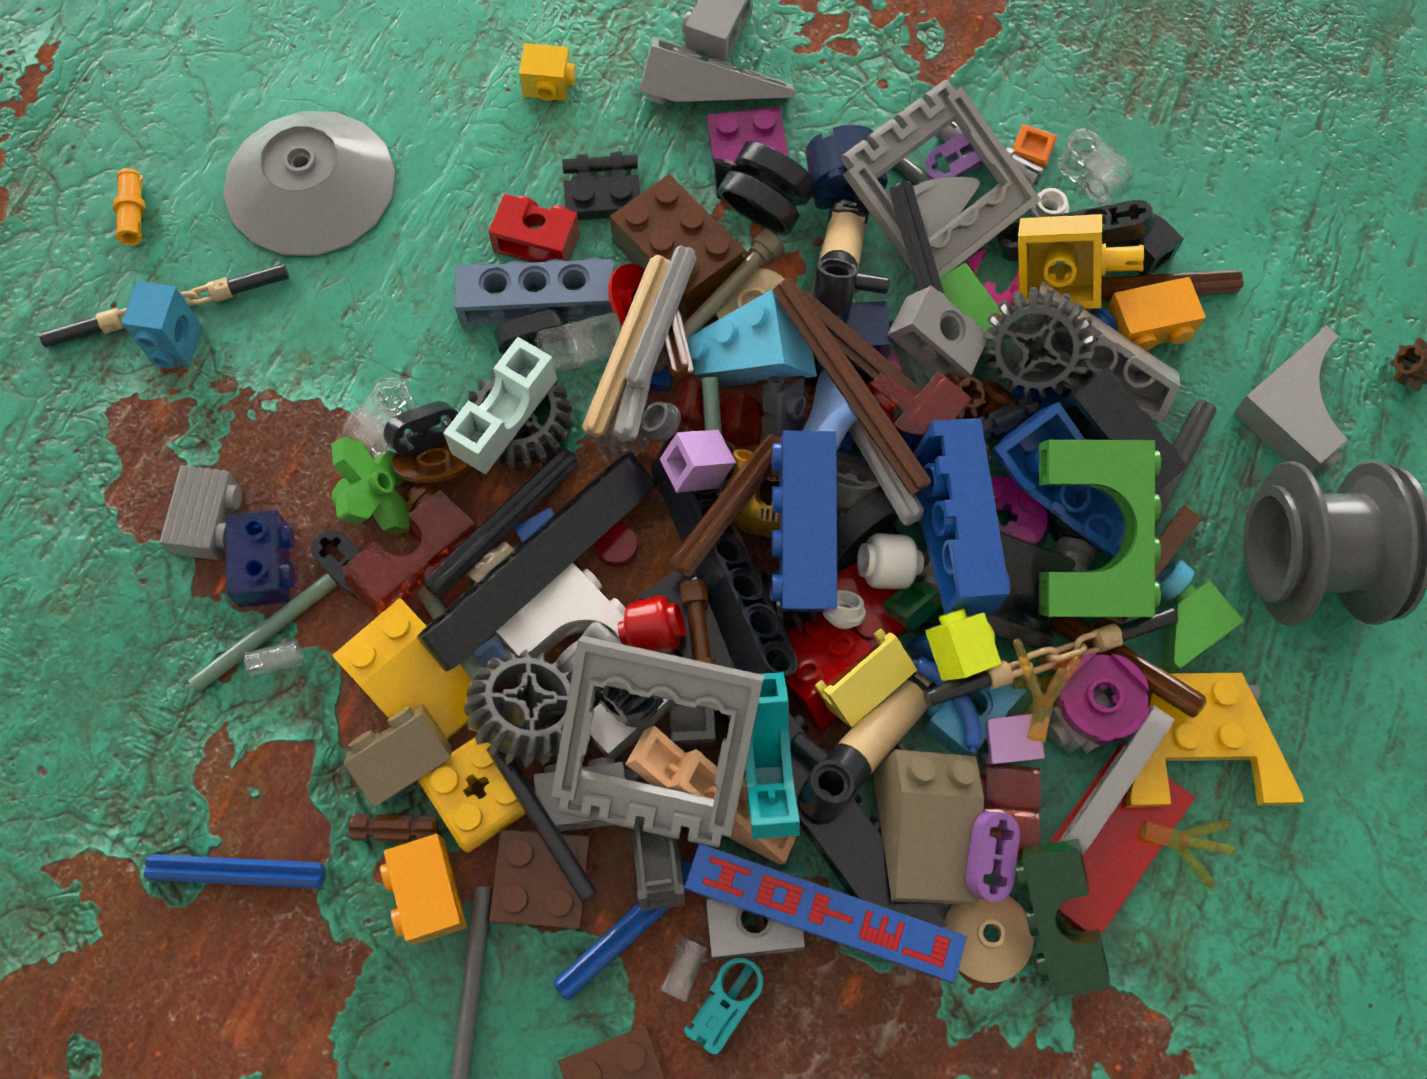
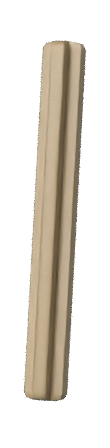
M655 255L648 262L582 425L583 431L591 436L599 438L606 434L626 384V371L670 263V260L661 255Z

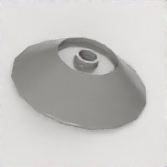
M302 111L270 121L244 140L227 166L223 196L232 223L253 244L282 256H320L352 245L378 224L393 197L395 167L386 143L365 123L337 112Z

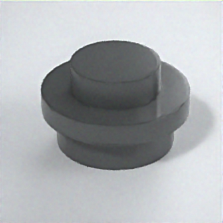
M660 401L652 403L645 409L641 417V426L644 429L645 435L657 443L668 440L678 430L681 413L671 403Z

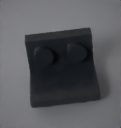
M1000 531L1006 572L1010 578V595L995 613L985 614L987 622L991 625L994 634L1035 649L1051 647L1055 637L1048 623L1049 617L1039 615V572H1072L1076 565L1075 561L1071 557Z

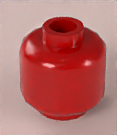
M654 596L627 605L624 610L623 621L618 622V634L623 645L666 653L677 649L680 638L686 635V625L678 603H671L665 596Z

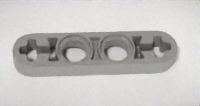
M1155 705L1150 708L1146 721L1137 731L1130 735L1058 842L1079 838L1082 855H1084L1170 729L1174 718Z

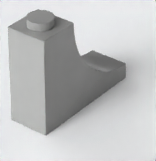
M1328 326L1322 329L1251 391L1233 412L1240 421L1285 462L1295 461L1303 464L1311 473L1318 469L1322 474L1342 457L1336 451L1348 440L1330 418L1320 391V369L1323 358L1330 346L1339 337Z

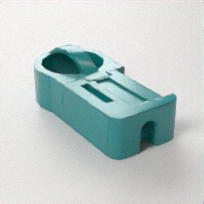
M737 957L727 961L721 967L717 979L710 988L715 995L710 993L692 1020L694 1027L692 1028L688 1024L685 1026V1034L693 1041L701 1043L704 1049L711 1054H718L750 1005L760 996L764 987V976L761 968L748 958ZM737 963H745V968L727 993L724 988L726 971L730 967L737 965ZM755 970L758 978L754 993L743 1000L735 999Z

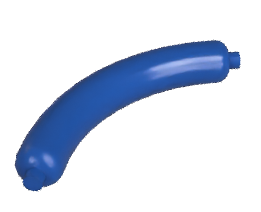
M921 657L918 660L913 659L912 661L917 668L916 673L931 680L937 686L957 680L942 681L936 663L927 658ZM969 695L951 701L956 707L962 722L964 745L969 749V753L976 754V749L982 746L981 725L973 701Z

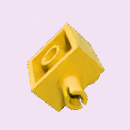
M1102 214L1020 218L1018 233L1019 291L1023 294L1025 300H1029L1030 288L1037 287L1039 290L1043 281L1062 295L1068 293L1070 300L1076 304L1081 303L1084 307L1083 309L1101 308L1102 276H1106V272L1143 271L1144 245L1106 247V243L1102 244ZM1057 261H1064L1065 264L1059 265Z

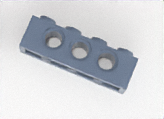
M591 257L579 261L551 259L546 262L525 263L522 261H510L507 264L488 265L475 262L465 266H455V310L461 327L500 325L512 319L553 308L563 310L568 322L616 320L608 295L609 279L614 271L613 259ZM573 286L582 287L578 290H569ZM534 288H543L542 290H540V291H538V292H531V291H530V290H532V289H534ZM503 289V291L500 292V293H497V294H492V293H491V292H493L494 290Z

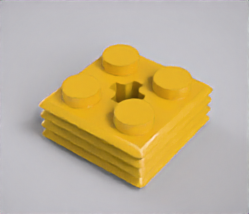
M476 737L453 751L451 759L418 779L456 842L467 853L526 814L488 754L487 748L491 744L477 745ZM476 781H479L481 784L489 782L484 787L486 795L483 798L479 799L476 795L468 796L472 792L471 785Z

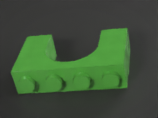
M1047 440L1039 443V486H1088L1096 488L1110 496L1117 504L1122 513L1125 528L1123 542L1119 551L1106 565L1087 572H1039V615L1048 617H1155V607H1158L1161 601L1160 584L1158 581H1155V564L1159 563L1161 557L1160 540L1155 538V520H1158L1161 514L1160 496L1155 494V477L1160 474L1161 456L1159 451H1155V440Z

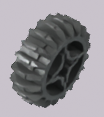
M1031 287L1028 296L1029 300H1025L1020 291L1015 292L1012 296L1014 306L1008 301L1002 300L998 306L1002 314L992 312L988 318V321L994 327L984 328L985 333L983 337L990 342L985 344L982 353L994 355L987 360V369L1000 367L994 377L996 382H1001L1008 377L1010 381L1007 390L1013 392L1017 385H1021L1024 387L1022 394L1025 398L1030 396L1032 388L1038 389V395L1041 399L1046 398L1048 387L1050 386L1057 395H1060L1064 389L1062 380L1074 387L1078 382L1075 372L1086 374L1089 366L1084 360L1093 359L1095 354L1094 349L1086 346L1096 341L1095 333L1085 331L1092 325L1091 317L1077 319L1083 311V305L1078 303L1070 309L1066 306L1070 300L1068 293H1064L1059 302L1052 300L1055 292L1054 288L1050 287L1046 291L1045 298H1039L1037 287ZM1029 314L1046 315L1045 319L1037 325L1026 324L1023 321L1020 324L1014 322ZM1059 321L1065 325L1072 337V353L1063 349L1064 344L1059 342L1054 336ZM1048 329L1045 337V349L1041 345V349H1035L1031 357H1029L1032 348V338L1035 341L1036 336L1042 337L1045 330ZM1005 334L1013 337L1012 342L1017 344L1022 350L1023 355L1018 364L1007 351ZM1040 362H1048L1053 365L1061 364L1048 371H1031L1034 365Z
M491 369L490 373L491 381L487 382L478 378L477 386L479 391H469V401L477 406H480L486 400L494 386L495 372L493 369ZM557 381L554 383L494 465L499 467L507 460L509 469L514 471L518 462L523 461L525 468L530 470L532 467L531 460L538 458L540 462L546 464L547 451L554 454L560 451L558 442L568 441L569 434L566 429L573 426V419L570 415L573 411L572 404L569 399H566L568 397L567 391L563 385L558 386ZM547 404L550 408V415L542 427L539 425L537 417L541 414L540 408Z
M527 649L520 653L519 658H516L509 650L503 655L502 660L493 656L488 661L486 668L480 667L477 670L473 682L469 684L466 692L467 700L464 705L465 715L469 716L467 721L468 730L478 731L475 738L477 745L491 744L489 748L490 757L496 755L499 751L505 753L507 765L513 762L515 757L521 758L525 768L531 765L534 757L542 766L549 762L551 756L558 759L573 671L565 673L559 671L561 668L560 660L552 665L545 662L544 652L537 659L531 658ZM517 686L515 689H504L503 693H496L503 688ZM549 721L557 722L547 729L535 730L536 726L547 725Z

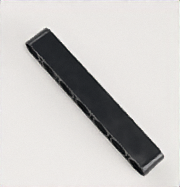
M675 433L665 441L651 464V471L683 543L721 495V491L718 487V489L676 493L660 461L661 456L676 435ZM733 520L695 569L698 579H702L706 583L708 602L738 670L756 674L784 672L786 682L797 670V656Z
M632 451L624 454L418 634L417 639L445 672L452 670L468 658L657 486V483Z

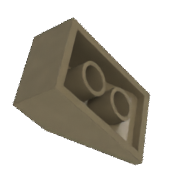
M895 749L873 772L891 900L894 902L975 905L979 902V898L973 896L966 885V868L972 827L977 817L983 813L984 796L976 756Z

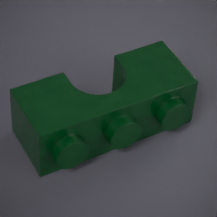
M1079 838L1024 847L1022 862L1016 863L1015 866L1020 890H1029L1032 907L1026 908L1031 936H1039L1043 953L1036 954L1041 982H1050L1053 997L1110 990V973L1100 929L1089 931L1070 929L1061 921L1057 912L1065 901L1071 898L1089 896V881Z

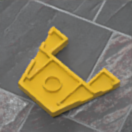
M1169 673L1206 697L1205 707L1195 718L1188 716L1148 691V706L1150 705L1151 708L1155 705L1174 718V721L1132 783L1130 790L1127 791L1126 808L1167 807L1171 805L1166 761L1250 760L1257 806L1298 805L1304 802L1303 795L1243 673Z

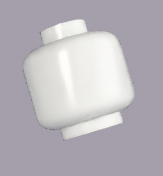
M876 533L870 536L866 543L861 544L857 555L859 575L864 577L867 584L875 589L899 590L909 588L915 581L916 576L922 573L924 567L923 553L917 550L914 540L905 534Z

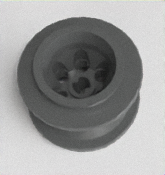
M1287 461L1275 466L1254 495L1249 505L1244 525V560L1247 575L1255 593L1261 598L1269 613L1278 622L1287 626H1297L1307 621L1321 603L1324 593H1338L1346 609L1357 620L1365 624L1379 625L1407 617L1417 608L1427 590V497L1420 483L1413 474L1403 467L1387 465L1379 461H1365L1355 466L1348 473L1337 493H1323L1314 475L1303 464Z

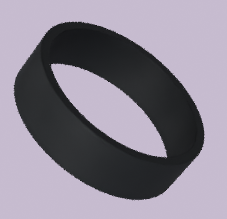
M877 492L867 497L837 521V573L857 562L859 547L861 544L866 543L870 536L876 533H888L897 522L899 517L883 492Z

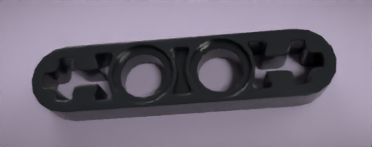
M1131 200L1048 216L1102 214V224H1104L1102 227V244L1106 243V245L1145 237L1154 229L1155 224L1151 204L1143 200ZM1020 222L1010 224L998 234L1000 250L1006 260L1019 261L1018 242L1016 241H1018Z

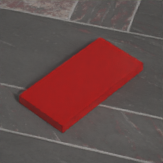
M1120 743L1115 748L1048 843L1060 840L1124 744ZM1169 777L1171 805L1167 807L1126 808V792L1084 853L1083 859L1089 881V896L1071 898L1061 904L1057 910L1060 916L1078 930L1100 929V934L1102 935L1196 798Z

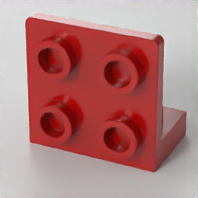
M822 612L817 613V624L808 622L803 624L802 633L795 627L786 633L797 656L798 667L785 682L786 686L799 697L810 723L820 732L839 717L828 709L826 703L816 690L815 685L820 680H823L827 687L829 685L834 686L874 651L870 644L850 628L841 629L832 625Z

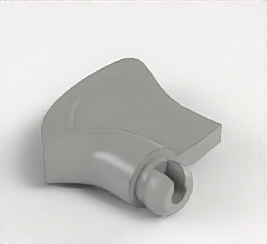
M944 177L913 186L928 238L965 210L978 191L979 180L972 177Z

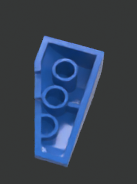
M1057 402L1037 411L1007 433L992 451L1019 488L1113 559L1122 545L1125 528L1122 513L1110 496L1088 486H1039V443L1047 440H1085L1060 402Z

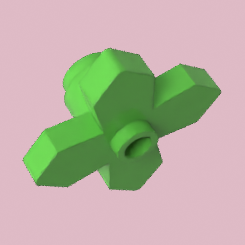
M343 437L332 443L333 465L344 477L337 483L332 492V501L336 507L339 520L359 524L368 520L373 515L384 532L401 535L413 529L412 514L406 509L407 503L394 489L405 481L393 470L392 458L397 454L396 452L387 450L377 455L373 460L361 441Z

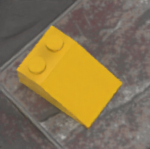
M399 598L332 656L388 718L407 706L414 710L424 704L449 741L467 724L469 716L465 715L464 705L467 700L466 692L472 680L460 664L450 671L445 672L417 639L418 634L426 625Z

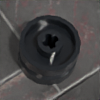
M746 141L734 161L739 171H729L718 188L717 193L728 206L753 223L777 234L789 235L800 217L796 206H805L809 202L818 186L816 180L806 169L782 152L759 142Z

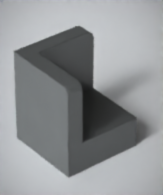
M685 705L670 706L671 740L684 752L696 749L698 751L715 750L716 738L713 709L699 706L694 708Z

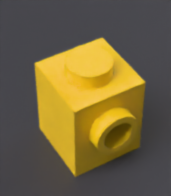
M524 43L519 70L523 97L539 98L545 101H567L569 86H575L576 64L570 63L568 47Z

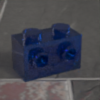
M278 510L226 515L227 595L239 608L290 602V587H295L296 574L293 563L289 562V548H294L295 535L292 524L287 523Z

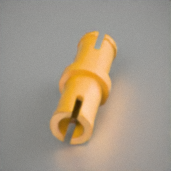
M122 169L117 173L118 195L113 200V211L117 215L116 239H119V242L124 245H137L142 241L141 217L144 216L146 204L142 199L143 176L134 169Z

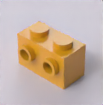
M1190 277L1115 292L1106 308L1116 319L1118 332L1146 351L1162 343L1172 342V344H1181L1191 340L1206 318Z
M434 834L384 850L386 864L380 866V871L386 891H393L397 908L391 910V917L398 937L404 936L406 942L417 945L467 928L445 840L441 836Z

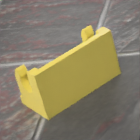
M881 628L874 633V637L880 646L838 683L827 687L823 680H820L815 685L816 690L826 703L828 709L851 728L917 671L897 636L892 633L886 635Z

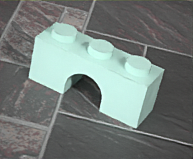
M519 337L516 338L493 368L495 382L486 400L480 406L468 400L443 433L451 454L485 475L557 381L552 356Z

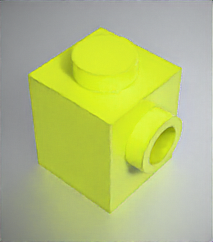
M965 609L953 611L939 616L941 625L925 630L942 681L966 678L1002 664L994 643V631L987 622L984 612L967 616Z

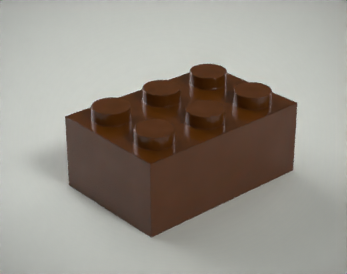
M670 173L610 216L612 242L633 264L646 269L650 258L655 255H661L671 260L674 250L678 246L690 247L695 251L697 260L678 306L680 313L685 318L696 311L745 260V249Z

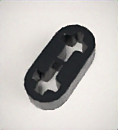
M553 308L501 323L495 328L494 337L499 352L504 355L517 337L536 348H542L563 341L570 335L571 329L565 312L561 309Z
M436 401L398 414L387 422L383 432L384 440L398 454L404 456L413 455L447 442L443 433L458 415V412L446 402ZM445 415L447 418L441 421V417ZM407 428L411 430L405 434L404 441L399 440L400 438L404 437V430H406Z
M327 530L316 536L311 546L313 557L320 567L347 594L353 598L363 599L370 597L377 591L381 582L379 572L373 563L344 534L336 530ZM331 544L337 547L344 558L338 562L332 555H327L325 551L326 546ZM352 566L359 573H366L365 576L368 581L365 584L361 585L359 582L354 581L348 572Z

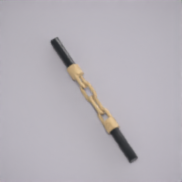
M281 264L232 279L224 277L207 282V285L194 288L191 291L181 292L183 298L187 297V304L189 307L209 302L217 303L234 298V294L287 280L290 277L286 265ZM208 291V297L199 299L197 293ZM114 308L97 313V317L41 332L39 333L40 341L47 348L100 332L107 334L125 329L122 325V315H125L127 308L120 310Z
M1167 608L1155 612V617H1140L1120 625L1112 623L1079 636L1075 642L1056 648L1049 646L1029 652L1018 661L1007 663L1003 660L1001 661L1002 664L969 677L960 678L924 690V700L927 706L931 708L986 688L993 690L1011 684L1014 677L1023 674L1030 676L1055 667L1058 662L1076 656L1083 657L1087 654L1102 653L1120 647L1124 641L1176 624L1178 622L1177 613L1173 608ZM1092 639L1095 647L1087 649V646L1082 642ZM1070 649H1074L1073 651L1059 655V653L1068 651ZM1046 654L1045 657L1050 661L1049 663L1033 668V664L1028 661Z

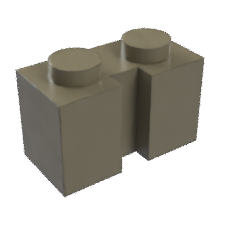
M424 704L414 710L410 706L399 710L387 720L390 728L375 735L369 730L358 736L348 745L351 750L347 752L344 765L373 807L451 759L452 746Z

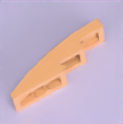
M656 726L643 731L626 762L629 768L651 785L714 799L717 785L714 784L717 766L697 749L685 753ZM743 777L733 830L729 838L779 865L784 864L797 836L752 839L746 782Z

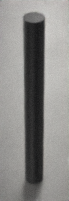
M499 751L491 757L580 901L582 903L588 901L598 892L515 760L507 765L505 760L506 754Z

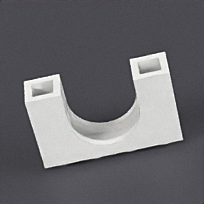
M572 563L495 633L507 650L516 658H519L520 653L527 649L530 657L537 659L543 652L544 654L548 653L563 639L573 634L585 632L589 625L594 622L601 623L620 641L618 622L623 621L625 607L616 598L609 601L599 591L602 585L590 570L586 568L581 572ZM663 699L664 702L658 707V712L649 722L646 720L640 728L628 727L622 721H617L610 712H606V709L601 704H598L594 708L589 740L605 757L614 758L615 760L641 737L645 729L652 727L670 710V706H675L676 703L672 700Z

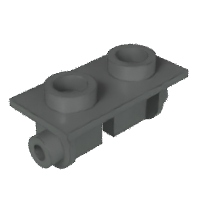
M770 377L768 383L763 386V411L775 415V417L766 414L762 418L760 443L769 434H774L780 438L783 431H801L802 414L806 406V398L803 396L804 378H800L789 386L784 384V379L781 377Z

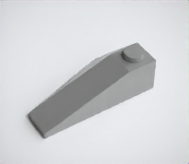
M655 37L651 39L640 84V91L645 92V98L650 101L666 104L667 100L685 102L793 98L795 89L792 84L748 69H744L743 73L737 72L734 65L721 59L709 58L708 62H705L697 54L698 51Z

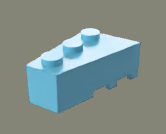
M773 289L686 338L694 368L691 377L701 381L702 378L718 377V386L720 388L758 384V381L768 380L770 377H781L784 380H787V377L794 376L817 377L813 352L773 295Z

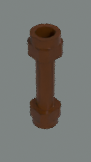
M702 579L684 581L680 583L682 608L687 609L693 659L717 665L716 658H711L704 608V606L708 605L706 583Z

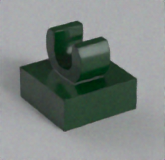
M915 579L909 588L899 589L884 601L882 606L888 617L902 624L907 631L919 637L922 635L919 625L926 619L934 623L939 620L937 610L942 607V602L937 590Z

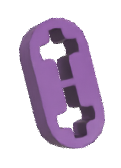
M961 133L930 152L925 166L929 176L932 179L962 177L983 165L984 162L975 151L962 156V153L969 150L972 145L964 134ZM957 156L959 157L949 164L950 172L947 174H943L941 170L934 172V169L938 167L937 160L944 157L946 161H950Z
M986 811L980 814L974 821L966 868V885L973 896L997 902L1005 899L1012 890L1019 848L1020 828L1017 821L1009 814ZM991 827L1002 829L1001 838L990 836ZM984 874L996 875L995 884L988 885L983 883Z

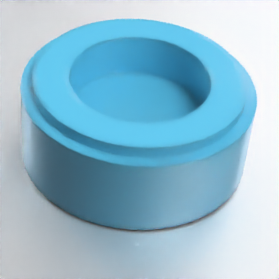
M1175 560L1171 562L1155 580L1160 584L1161 599L1163 601L1175 598L1192 580L1194 570L1184 561Z

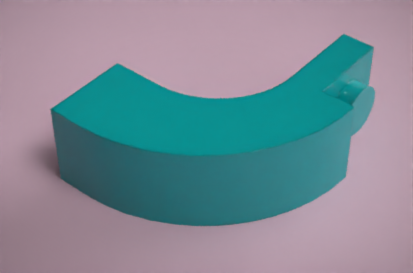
M784 672L761 674L764 675L745 767L752 839L800 836V821L791 764L789 707Z

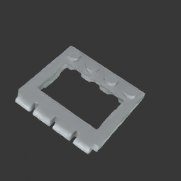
M943 80L924 94L923 99H917L895 116V120L890 119L867 136V141H860L841 156V160L848 170L843 174L844 178L912 270L891 196L887 194L877 179L955 121L994 176L998 185L928 238L940 278L956 268L1041 201L963 88L959 87L955 90L947 80Z
M581 636L577 643L551 794L552 797L560 798L558 812L590 819L593 806L600 807L598 821L630 829L635 828L637 817L641 816L645 817L644 832L679 839L682 826L690 828L688 842L719 848L722 835L731 837L764 675ZM596 686L603 688L608 686L629 691L630 694L648 698L650 696L675 701L676 704L694 708L699 706L721 711V714L730 715L727 739L724 738L722 742L714 782L717 785L714 799L583 770V759L587 753L594 709L592 708Z

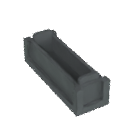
M632 769L624 770L625 779L649 784L637 773H634ZM638 816L635 828L631 830L640 912L685 906L678 839L644 832L645 817Z

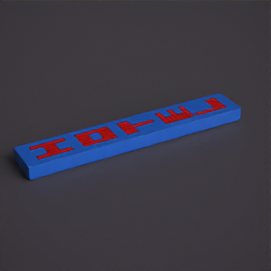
M700 843L684 887L686 891L951 984L955 983L967 936Z

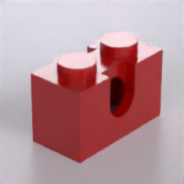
M504 194L488 233L494 253L534 263L546 262L551 259L570 261L580 236L577 213L564 206H551L549 210L538 207L537 203L529 197H516ZM535 226H541L540 228H537V229H531L532 227H535Z

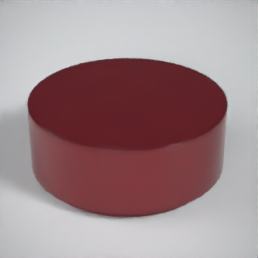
M616 523L596 541L597 554L603 563L611 567H622L633 561L638 551L635 533L628 526Z

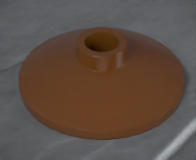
M447 442L413 455L404 456L397 453L392 458L394 472L402 479L417 483L438 482L440 484L463 474L471 467L451 454Z

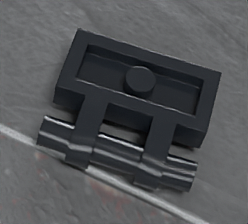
M622 151L611 152V156L589 157L588 154H577V158L562 159L563 174H578L579 180H564L565 207L572 212H576L578 220L610 218L613 213L640 195L639 175L624 176L623 171L638 169L637 154L622 155ZM612 171V177L590 178V173Z

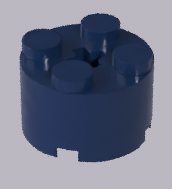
M861 125L838 126L833 128V135L822 138V133H820L808 143L805 150L808 172L818 185L812 195L815 206L818 209H830L833 198L862 203L843 176L848 170L843 164L841 156L860 141H867V136L874 132L869 127ZM886 173L877 179L884 189L888 181Z

